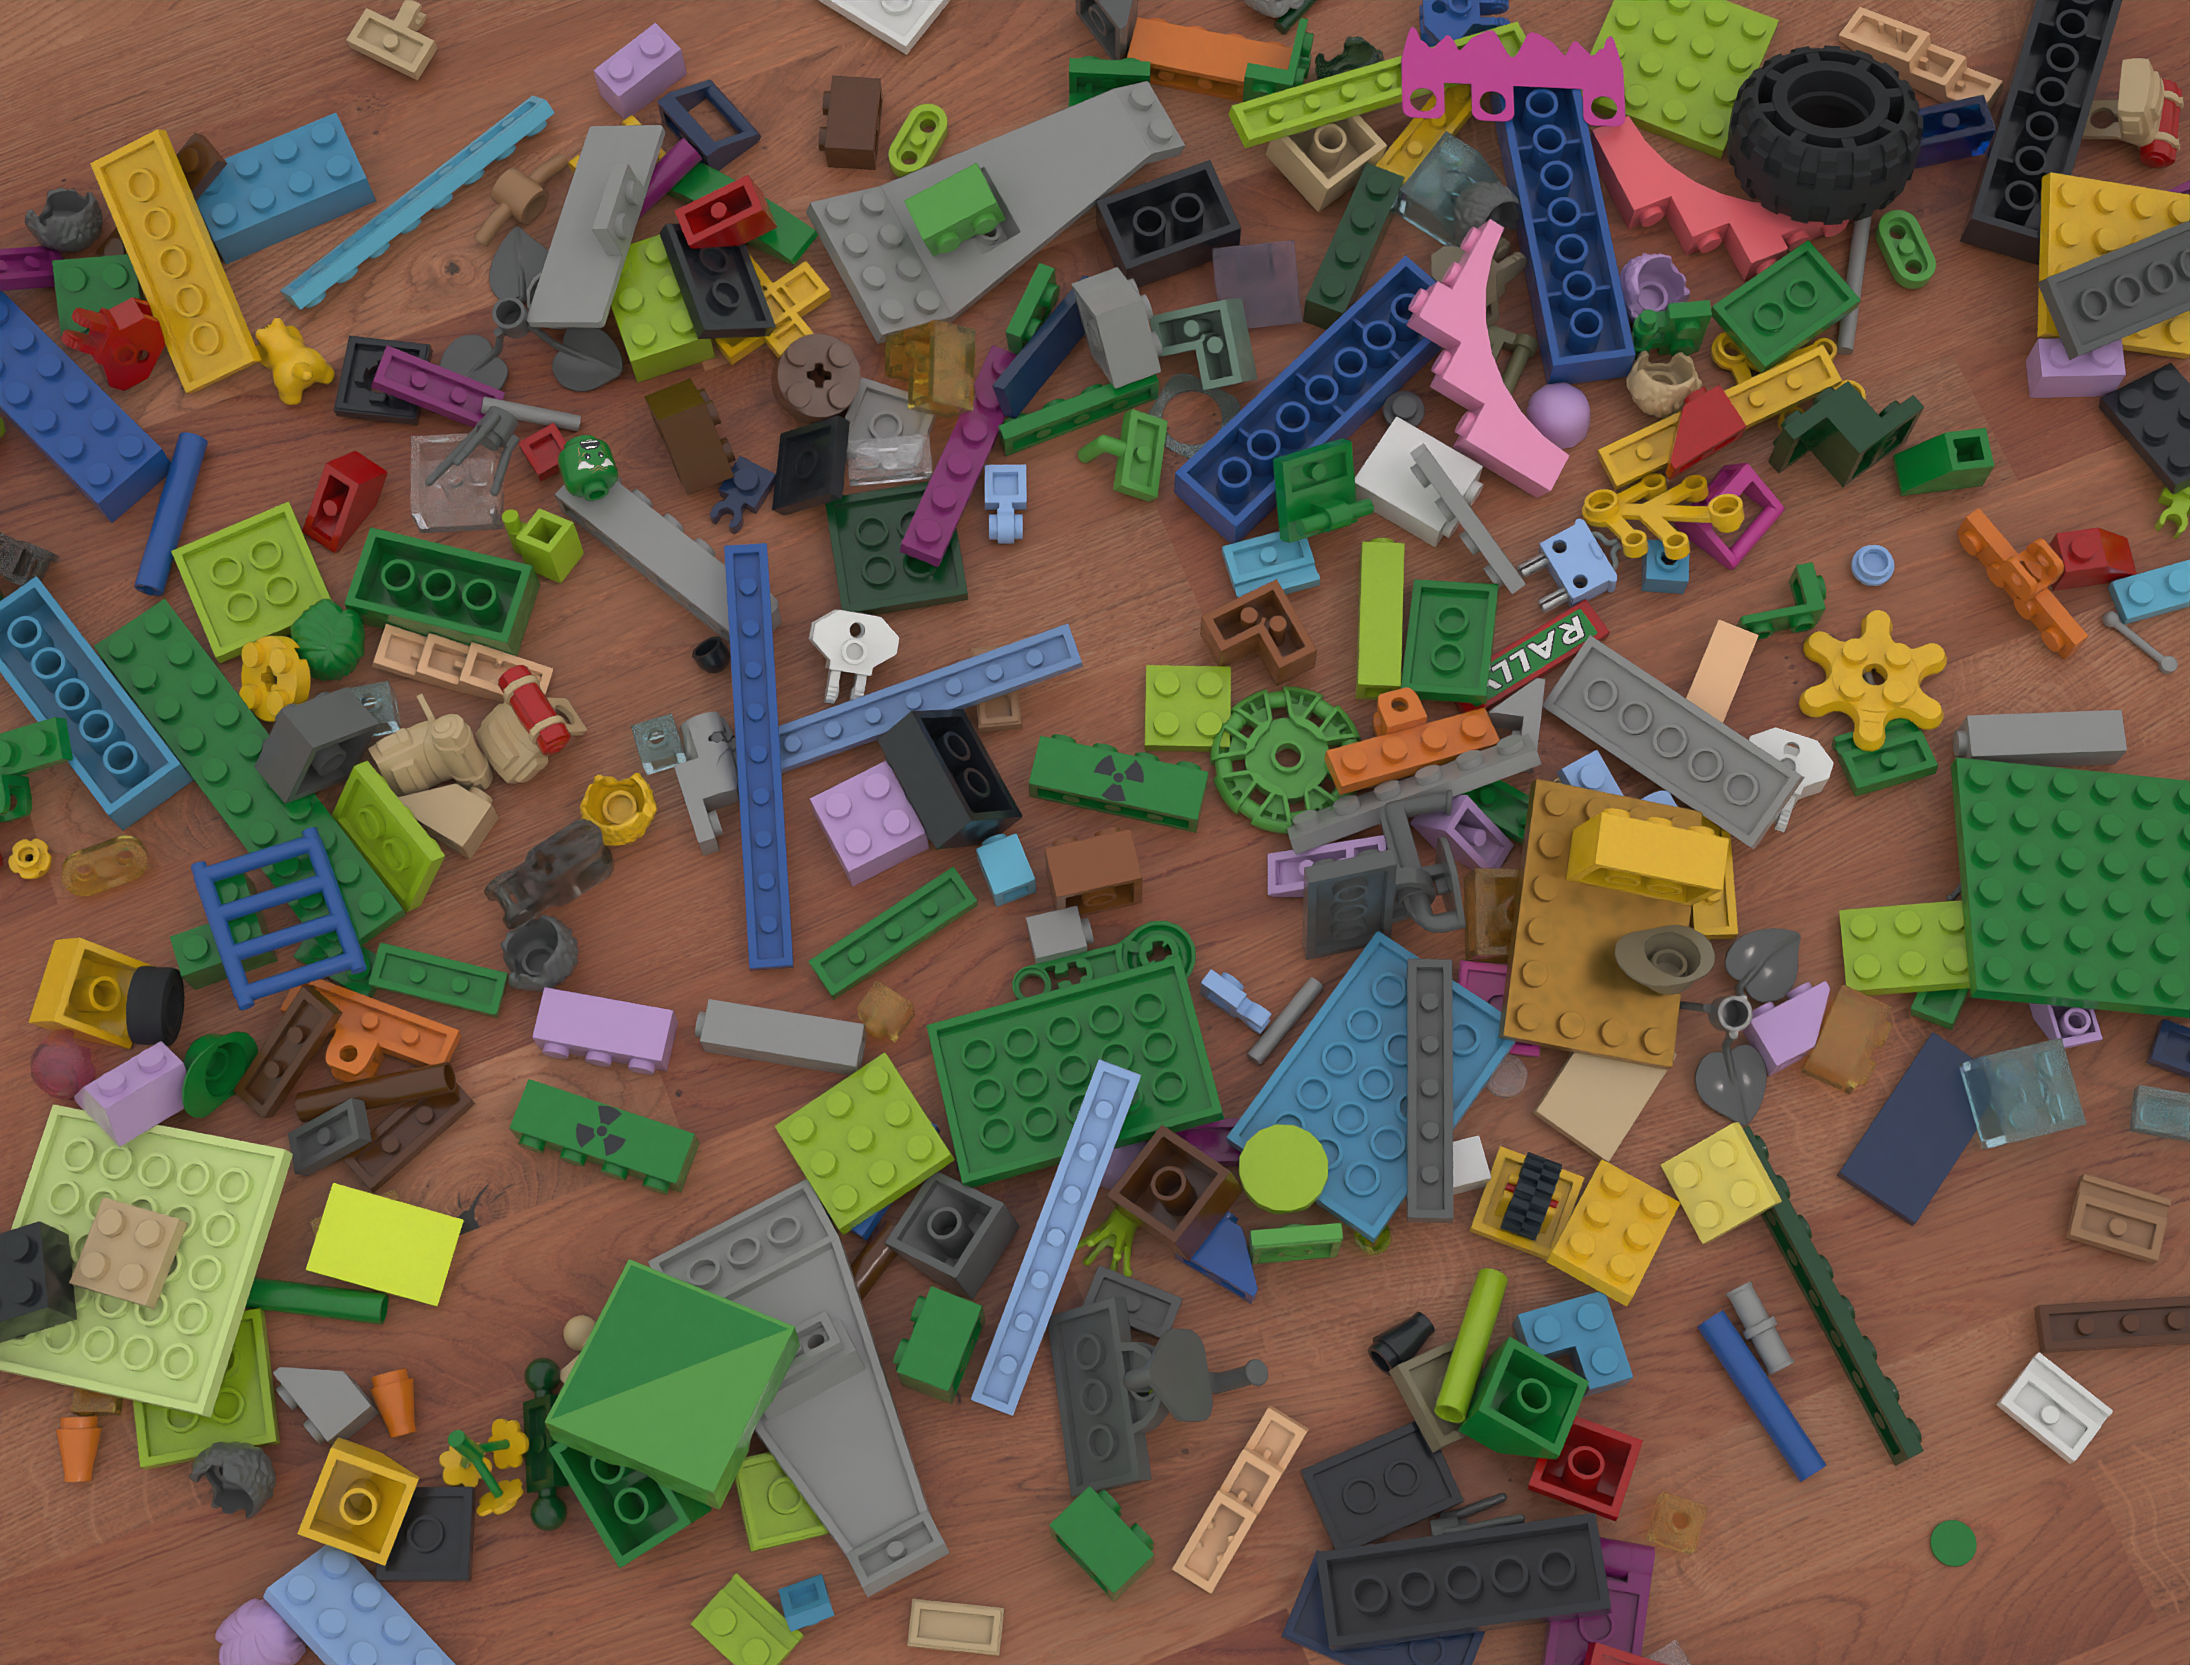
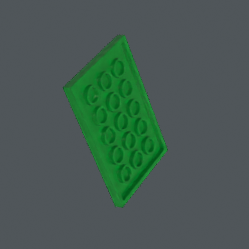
M1180 956L926 1025L963 1186L967 1185L974 1188L1060 1164L1099 1059L1141 1074L1114 1149L1150 1140L1161 1125L1176 1133L1224 1119Z

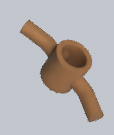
M562 153L556 154L538 166L529 176L514 167L505 171L496 181L491 193V198L499 206L489 215L474 238L487 247L503 224L512 215L523 224H529L536 220L544 211L549 200V193L541 186L568 167L566 156Z

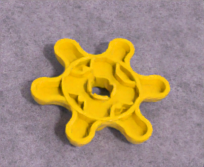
M1874 610L1862 619L1860 626L1861 636L1859 639L1854 638L1843 642L1822 631L1815 632L1806 638L1803 644V652L1809 660L1823 667L1826 679L1822 684L1810 687L1801 694L1799 707L1805 715L1818 718L1834 711L1847 714L1854 722L1853 742L1858 748L1867 752L1876 751L1884 745L1886 738L1885 727L1893 719H1907L1924 730H1932L1941 725L1944 712L1940 703L1924 694L1920 688V683L1925 677L1938 674L1943 671L1947 664L1946 653L1940 645L1929 643L1922 647L1910 649L1905 644L1895 643L1891 638L1892 621L1889 615L1881 610ZM1872 669H1876V673L1882 675L1885 682L1881 685H1871L1863 679L1862 675L1871 672Z

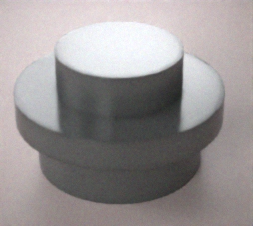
M1395 392L1384 403L1383 417L1389 426L1396 416L1416 428L1424 418V404L1412 392Z

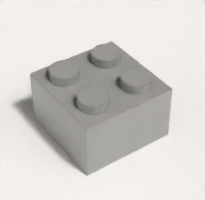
M1116 267L1072 283L1090 354L1113 387L1116 389L1161 372L1157 356L1163 354L1162 346L1156 332H1151L1148 320L1153 318V311L1145 294L1140 296L1134 279L1127 280L1120 269Z

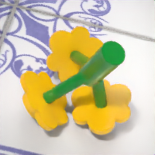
M503 1418L495 1420L492 1424L493 1436L489 1438L487 1443L482 1444L474 1442L462 1430H454L448 1436L449 1451L443 1452L439 1457V1463L444 1468L442 1479L446 1485L456 1487L462 1484L464 1487L475 1488L478 1484V1479L484 1480L490 1492L484 1494L479 1499L480 1505L476 1510L479 1516H486L492 1512L496 1515L503 1514L516 1505L518 1498L523 1494L521 1487L523 1483L519 1478L511 1482L503 1480L497 1483L491 1474L492 1463L488 1458L484 1457L485 1453L494 1452V1463L499 1469L521 1466L523 1462L522 1455L529 1448V1440L521 1432V1427L517 1420L507 1421Z

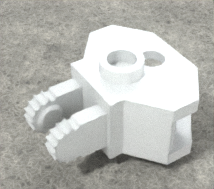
M835 609L811 622L809 640L826 658L825 668L829 669L825 689V703L834 704L838 698L841 671L855 673L853 687L850 692L851 701L864 696L867 675H872L873 667L897 654L899 637L882 617ZM853 623H858L861 628L860 634L857 637H853L850 634V626Z
M1775 727L1750 736L1749 741L1805 777L1775 819V830L1785 832L1792 809L1797 801L1823 790L1830 777L1834 763L1817 740ZM1787 744H1793V745H1795L1797 748L1788 746Z

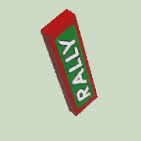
M1585 599L1492 655L1487 704L1454 703L1461 713L1484 707L1488 711L1536 678L1544 677L1575 658L1590 635L1601 642L1608 638L1610 631Z

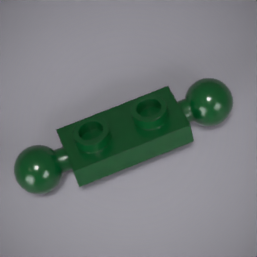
M537 1358L529 1363L524 1373L527 1387L534 1392V1399L523 1402L524 1434L529 1440V1448L525 1453L527 1493H539V1498L534 1501L530 1510L533 1524L540 1530L554 1531L563 1525L567 1517L566 1504L557 1496V1489L569 1486L568 1481L549 1451V1448L558 1442L552 1439L545 1424V1420L558 1397L552 1391L560 1382V1369L551 1359Z

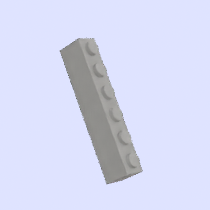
M619 476L615 485L609 489L608 495L596 501H587L584 497L571 495L566 490L565 485L559 489L555 497L564 514L730 644L725 565L714 557L716 555L715 551L700 538L693 541L683 533V526L673 516L665 513L662 517L652 509V502L637 489L630 492L621 485L622 480ZM770 593L772 629L774 632L782 623L778 608L779 602Z

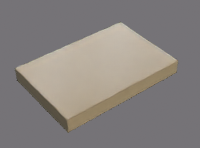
M1571 1052L1532 1113L1599 1161L1603 1159L1609 1162L1667 1070ZM1674 1052L1673 1061H1674V1059L1676 1058V1056L1678 1055V1054H1676L1675 1052Z

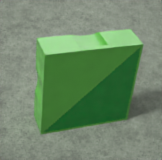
M629 1259L550 1410L545 1424L554 1441L611 1465L638 1470L651 1477L661 1486L720 1510L749 1451L754 1429L763 1413L772 1404L800 1347L796 1328L788 1323Z

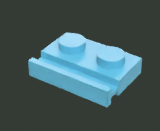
M1277 531L1222 546V556L1237 598L1276 579L1285 594L1320 585V576L1317 573L1307 538L1288 543L1280 540V533Z

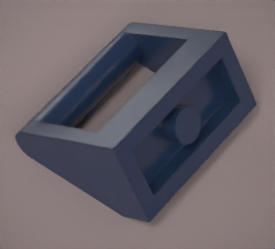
M710 79L669 92L657 101L662 122L679 141L684 138L702 157L701 163L718 171L758 143L761 138L759 132ZM707 99L738 134L714 142L688 112Z

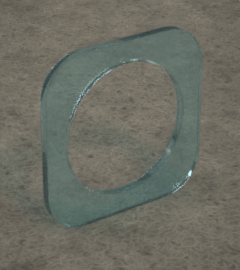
M1181 373L1169 379L1148 414L1162 419L1163 410L1173 397L1183 392H1200L1208 395L1218 404L1222 413L1220 431L1240 412V405L1232 395L1218 388L1203 390L1201 379L1190 374ZM1166 432L1164 447L1190 459L1207 442L1187 445L1174 440Z

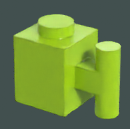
M540 508L527 524L521 522L516 510L509 509L502 514V520L513 550L522 555L525 564L533 566L535 573L561 584L584 554L574 522Z

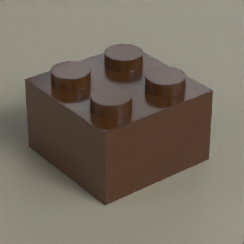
M1161 1125L1110 1190L1107 1197L1121 1215L1184 1259L1190 1261L1243 1192V1189L1230 1170Z

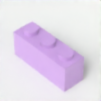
M544 987L532 1038L537 1046L543 1049L542 1053L549 1057L568 1059L569 1054L586 1057L585 1061L593 1065L610 1067L612 1062L628 1064V1069L633 1072L653 1075L655 1069L667 1071L678 1019L673 1010Z

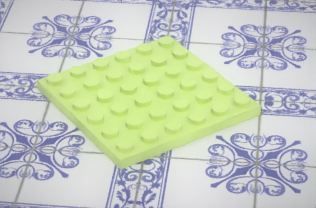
M53 1104L11 1230L41 1221L68 1234L73 1275L103 1197L175 1217L188 1224L155 1309L74 1285L77 1319L1 1342L0 1371L211 1418L293 1154L281 1148L162 1125L152 1127L119 1147L84 1110Z

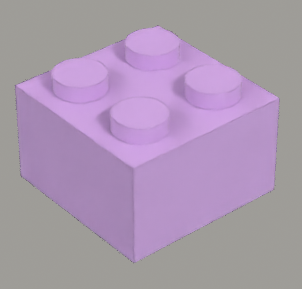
M886 761L810 798L814 816L852 887L929 849L924 827L912 805L906 799L905 792L892 768Z

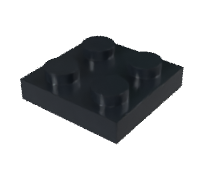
M834 416L781 433L772 505L773 511L785 516L842 499L850 427L849 420L840 416Z
M416 1487L386 1565L377 1563L376 1581L471 1582L476 1489L474 1487Z

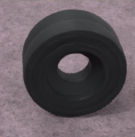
M141 966L134 972L126 1003L127 1031L133 1043L155 1045L162 1041L166 1046H170L176 1041L182 1024L185 999L183 978L178 969L172 967Z

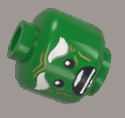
M581 435L566 442L564 449L558 456V466L565 488L573 496L584 497L587 501L602 499L608 495L609 489L618 480V469L610 446L605 441L596 439L592 435Z

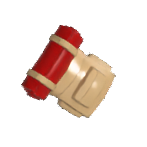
M2132 58L2122 60L2119 100H2097L2092 102L2082 139H2116L2136 145L2140 150V160L2144 165L2157 169L2167 168L2174 164L2176 153L2180 150L2178 127L2180 110L2184 106L2182 89L2178 88L2177 84L2171 80L2161 79L2160 74L2153 70L2149 59ZM2108 111L2114 117H2118L2119 122H2113L2109 127L2099 129L2092 126L2090 120L2095 113Z
M517 665L505 671L499 678L498 685L503 692L504 704H498L481 722V727L475 733L490 764L510 784L529 782L548 764L549 755H554L564 749L571 740V736L583 735L587 731L585 725L566 698H546L540 688V682L537 677L532 675L527 666ZM555 709L563 712L568 717L571 725L567 724L563 717L557 715Z

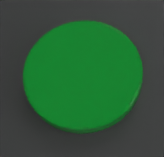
M1944 1521L1938 1524L1931 1533V1551L1935 1558L1944 1565L1950 1567L1962 1566L1968 1563L1976 1552L1977 1543L1973 1531L1960 1521Z

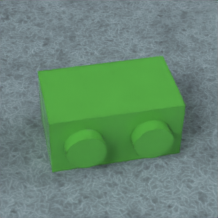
M977 163L904 200L925 245L933 257L940 253L952 252L963 241L977 234H986L992 231L998 223L1006 220Z

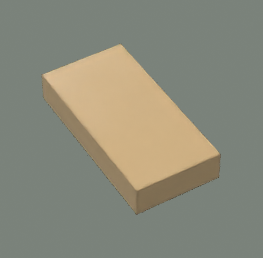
M912 1599L907 1646L1000 1656L1005 1609Z

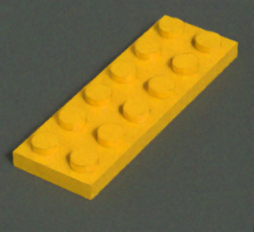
M157 129L90 163L153 316L160 322L166 347L185 393H196L262 361L166 130Z

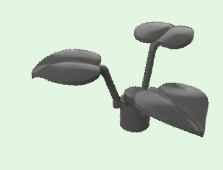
M516 226L500 244L490 268V286L497 298L500 299L495 303L492 310L493 320L498 326L494 330V335L496 336L494 349L490 342L482 336L464 335L458 337L447 347L441 358L440 367L501 390L509 375L507 365L497 357L503 350L504 337L508 336L518 339L532 332L559 351L552 363V369L558 382L571 391L588 392L598 389L618 378L623 372V359L614 341L599 328L569 327L564 335L562 344L539 327L529 326L526 321L529 311L524 306L527 303L526 291L533 278L542 273L549 251L531 238L523 229Z
M1776 928L1762 929L1747 933L1733 942L1726 953L1724 966L1726 972L1732 978L1739 981L1735 986L1736 996H1721L1713 1000L1711 1004L1680 1001L1679 1009L1708 1013L1711 1025L1719 1031L1726 1032L1721 1045L1722 1053L1711 1052L1706 1054L1697 1066L1694 1081L1698 1095L1709 1108L1726 1116L1735 1123L1739 1122L1740 1125H1748L1756 1115L1763 1100L1767 1079L1764 1060L1754 1047L1739 1045L1730 1049L1733 1039L1738 1038L1737 1031L1745 1029L1750 1024L1753 1016L1752 1007L1747 1001V995L1744 994L1743 990L1745 988L1747 994L1759 1002L1777 1001L1789 993L1795 983L1798 972V951L1801 935L1795 931Z

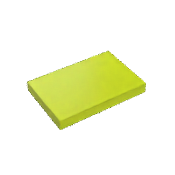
M333 1183L306 1271L438 1307L464 1220Z

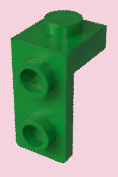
M1813 562L1796 565L1789 579L1795 606L1744 615L1740 617L1736 626L1759 635L1757 640L1766 639L1776 631L1790 629L1792 633H1800L1814 628L1826 609L1824 604L1826 586L1823 577L1816 575Z

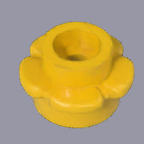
M37 838L32 839V841L23 839L17 842L12 848L13 854L8 859L11 871L19 873L23 879H37L45 875L50 869L52 856L48 852V845L43 840ZM28 855H33L32 861H26Z

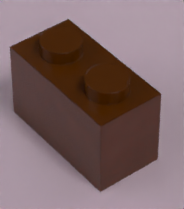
M832 75L831 91H824L822 109L823 115L828 116L827 127H820L819 151H825L828 167L876 170L883 105L881 78Z

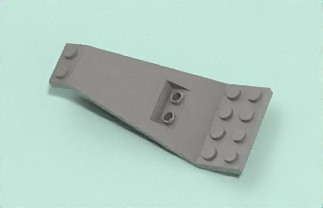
M1146 81L1112 89L884 185L810 202L806 213L877 344L948 326L1094 207L1096 200L1105 198L1145 164L1180 156L1185 144L1149 82ZM977 163L1006 220L998 223L992 231L986 233L988 236L977 234L963 241L952 252L940 253L933 257L925 245L904 200Z
M808 1179L648 1261L652 1269L795 1326L800 1347L772 1404L759 1419L754 1432L847 1557L867 1597L950 1553L932 1519L845 1248Z

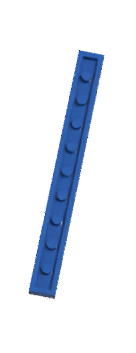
M767 543L724 546L749 968L750 971L794 968Z

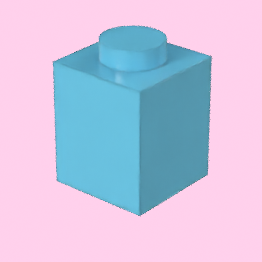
M1017 833L1008 837L1006 834L994 835L983 841L981 847L976 848L979 866L996 907L1036 892V880Z

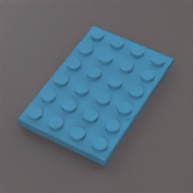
M1379 931L1372 937L1226 1137V1142L1242 1153L1246 1142L1259 1130L1275 1124L1295 1125L1310 1132L1322 1144L1328 1159V1180L1320 1198L1314 1203L1373 1243L1407 1197V960L1420 959ZM1452 980L1453 1131L1516 1043V1041L1498 1038L1501 1011L1454 980Z

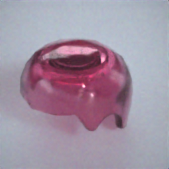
M69 1029L54 1030L33 1051L30 1061V1073L36 1085L46 1094L62 1100H75L74 1096L96 1078V1070L91 1063V1048L76 1044L73 1041L74 1032Z

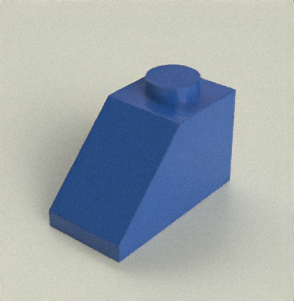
M1227 1211L1190 1261H1187L1177 1253H1175V1259L1252 1305L1258 1288L1242 1227L1236 1224L1238 1218Z

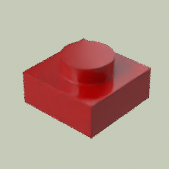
M554 422L518 443L521 452L540 481L560 471L558 456L564 449L566 441Z

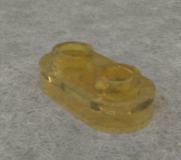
M122 835L73 852L66 857L62 864V883L70 893L85 897L133 881L142 876L147 869V848L138 838ZM121 851H130L133 856L129 859H122L118 854ZM80 866H88L92 870L87 874H82L76 869Z

